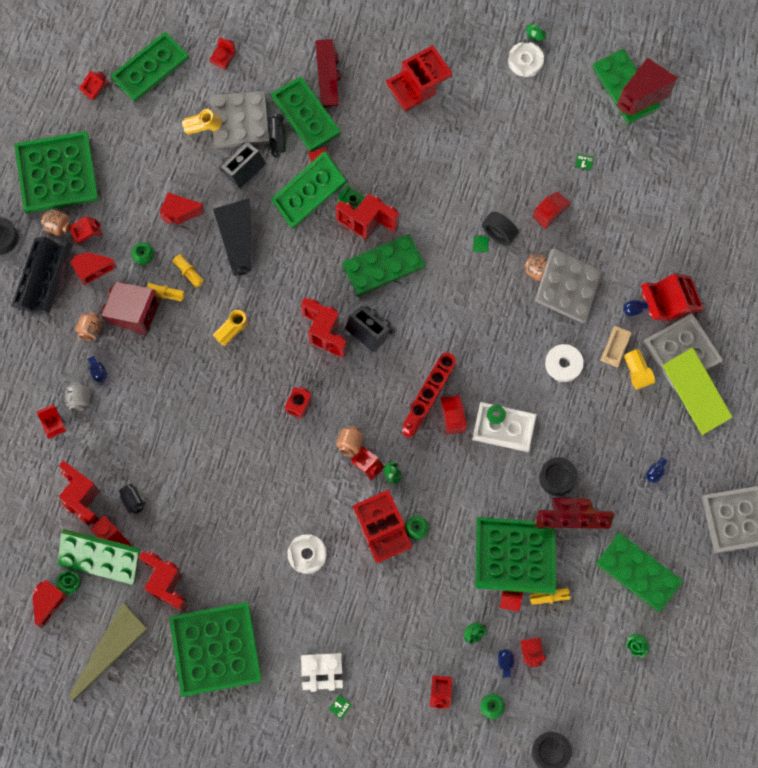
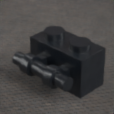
M244 142L240 147L237 146L234 149L235 152L228 158L223 159V163L218 167L240 189L267 164L260 152L248 142Z
M361 305L349 315L345 329L374 352L385 343L388 333H394L395 328L391 326L390 321L384 320L379 316L378 311L371 309L369 306L363 307Z

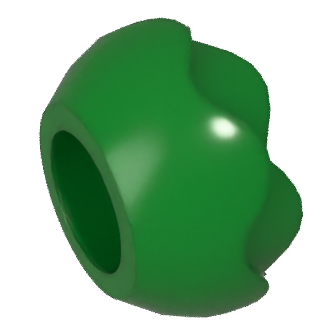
M530 23L526 26V35L534 41L540 42L547 37L546 31L541 30L538 25Z
M146 242L137 243L132 248L131 257L133 261L140 265L148 264L154 259V248Z
M389 461L385 465L384 474L389 483L397 485L399 482H402V473L397 468L398 463L395 461Z
M419 515L410 517L405 523L407 536L414 540H420L425 537L429 532L428 521Z
M65 571L58 575L55 584L62 593L73 594L80 588L81 578L73 571Z
M478 622L467 626L464 630L465 642H468L470 645L473 642H479L481 637L487 634L486 626Z
M632 634L627 638L626 647L633 656L642 658L648 654L650 645L645 636Z
M488 694L482 698L480 710L488 719L499 718L505 712V701L498 694Z

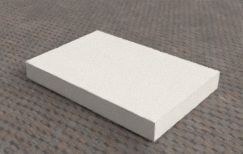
M480 402L472 440L529 452L537 414L503 407L506 412L505 420L500 424H492L488 421L486 414L487 410L493 405ZM495 411L493 415L499 417L500 413Z

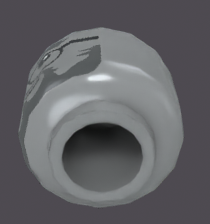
M73 382L71 386L65 389L64 403L69 407V410L84 411L90 405V389L84 386V383Z

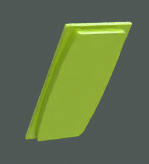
M693 347L662 365L701 435L732 418L731 413Z

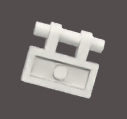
M341 653L301 655L302 676H310V682H302V690L317 692V689L335 691V688H343V680H334V675L342 674ZM328 675V681H316V676Z

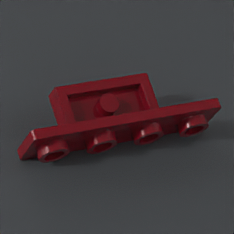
M333 39L316 40L315 48L321 105L323 107L338 106L337 81H341L340 69L336 70V64H339V56L334 51Z
M552 498L551 505L553 510H539L535 526L536 528L610 529L614 513L612 511H595L591 500L586 498Z

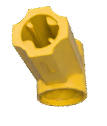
M204 109L200 114L184 118V121H182V126L188 135L208 129L216 131L222 125L220 116L209 109Z
M241 310L231 312L227 321L213 334V337L226 347L240 331H243L248 326L245 313ZM237 317L243 318V321L240 324L234 323V320Z
M640 349L630 351L624 355L631 372L632 384L636 390L655 383L654 374L651 368L647 367Z

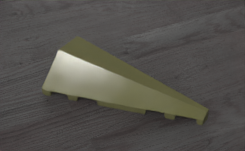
M124 602L70 692L69 697L72 701L78 698L113 666L122 654L149 631Z

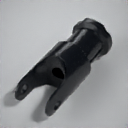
M282 114L268 116L271 129L269 131L271 154L275 158L279 157V152L284 153L286 151V136L283 129L284 116Z

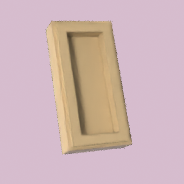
M614 325L600 361L618 368L632 332Z

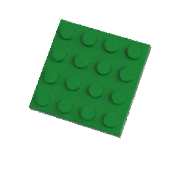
M87 131L14 143L25 214L99 201Z
M477 517L475 588L555 594V528H536L535 521Z
M248 602L169 617L181 697L262 682Z

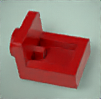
M54 404L36 412L48 439L66 432L62 418Z

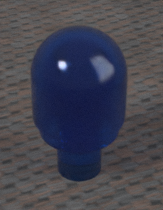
M632 300L624 304L623 312L627 316H634L642 313L643 309H647L649 306L647 301Z
M95 356L88 358L87 360L90 364L89 372L96 382H103L107 378L105 367L101 362H97Z
M660 458L657 464L653 463L646 472V479L650 483L660 481L664 475V466L667 460Z
M503 649L497 656L499 669L503 670V678H510L514 657L510 650Z

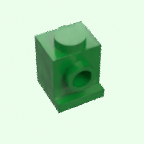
M346 185L337 198V204L339 201L344 204L349 203L356 210L365 196L351 189L349 185Z

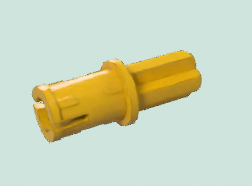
M182 254L177 255L173 259V263L180 269L182 276H186L194 287H200L204 281L194 270L195 267L190 265Z
M151 283L147 285V288L156 290L158 297H161L162 300L171 299L181 302L184 299V291L168 288V285L159 286Z
M569 588L556 589L555 594L531 593L530 602L535 605L548 602L553 604L555 601L570 600V595H568L570 594Z

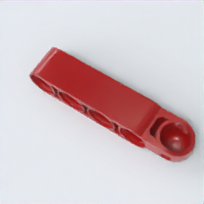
M443 353L439 357L412 403L410 412L403 424V436L407 438L413 437L428 416L455 368L456 359L451 353ZM448 360L452 365L445 367L442 365V362ZM439 376L443 381L436 383L432 378ZM430 392L433 394V397L426 399L423 394ZM416 408H421L424 411V413L422 415H416L414 413V410Z

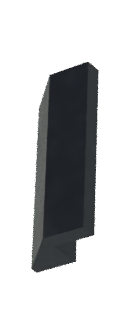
M45 236L34 239L11 304L12 307L36 314L50 313L73 244L67 241L56 243Z

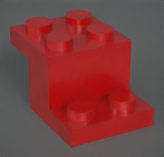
M432 45L403 61L401 73L386 80V85L404 112L435 96L436 86L452 77V72Z
M369 193L356 210L349 203L344 204L341 201L335 206L336 221L365 240L368 239L379 223L393 233L399 227V213L397 209L393 206L388 207L379 197L372 196Z
M674 273L657 283L646 282L640 285L642 296L649 306V314L654 320L671 322L689 312L699 313L705 310L691 276Z
M303 298L301 302L302 316L313 321L308 331L309 343L344 359L347 353L346 340H344L343 336L335 334L339 326V313L331 306L324 307L313 298Z
M63 460L58 466L62 470L60 474L70 483L58 496L62 500L61 505L73 515L78 513L76 516L87 526H90V524L94 525L100 519L87 507L99 494L100 490L92 481Z
M389 490L352 505L360 523L362 534L376 564L413 548L405 532V524Z
M142 551L139 559L143 564L154 569L144 589L153 597L184 613L187 608V604L184 602L185 599L182 595L174 592L182 577L177 565L168 560L164 563L160 556L152 551L148 553Z

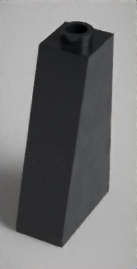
M249 198L213 209L233 276H242L251 271V205Z

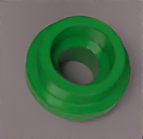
M499 405L491 406L487 410V419L492 424L502 423L506 417L505 409ZM495 411L499 412V413H500V416H499V417H495V416L493 415V412H495Z

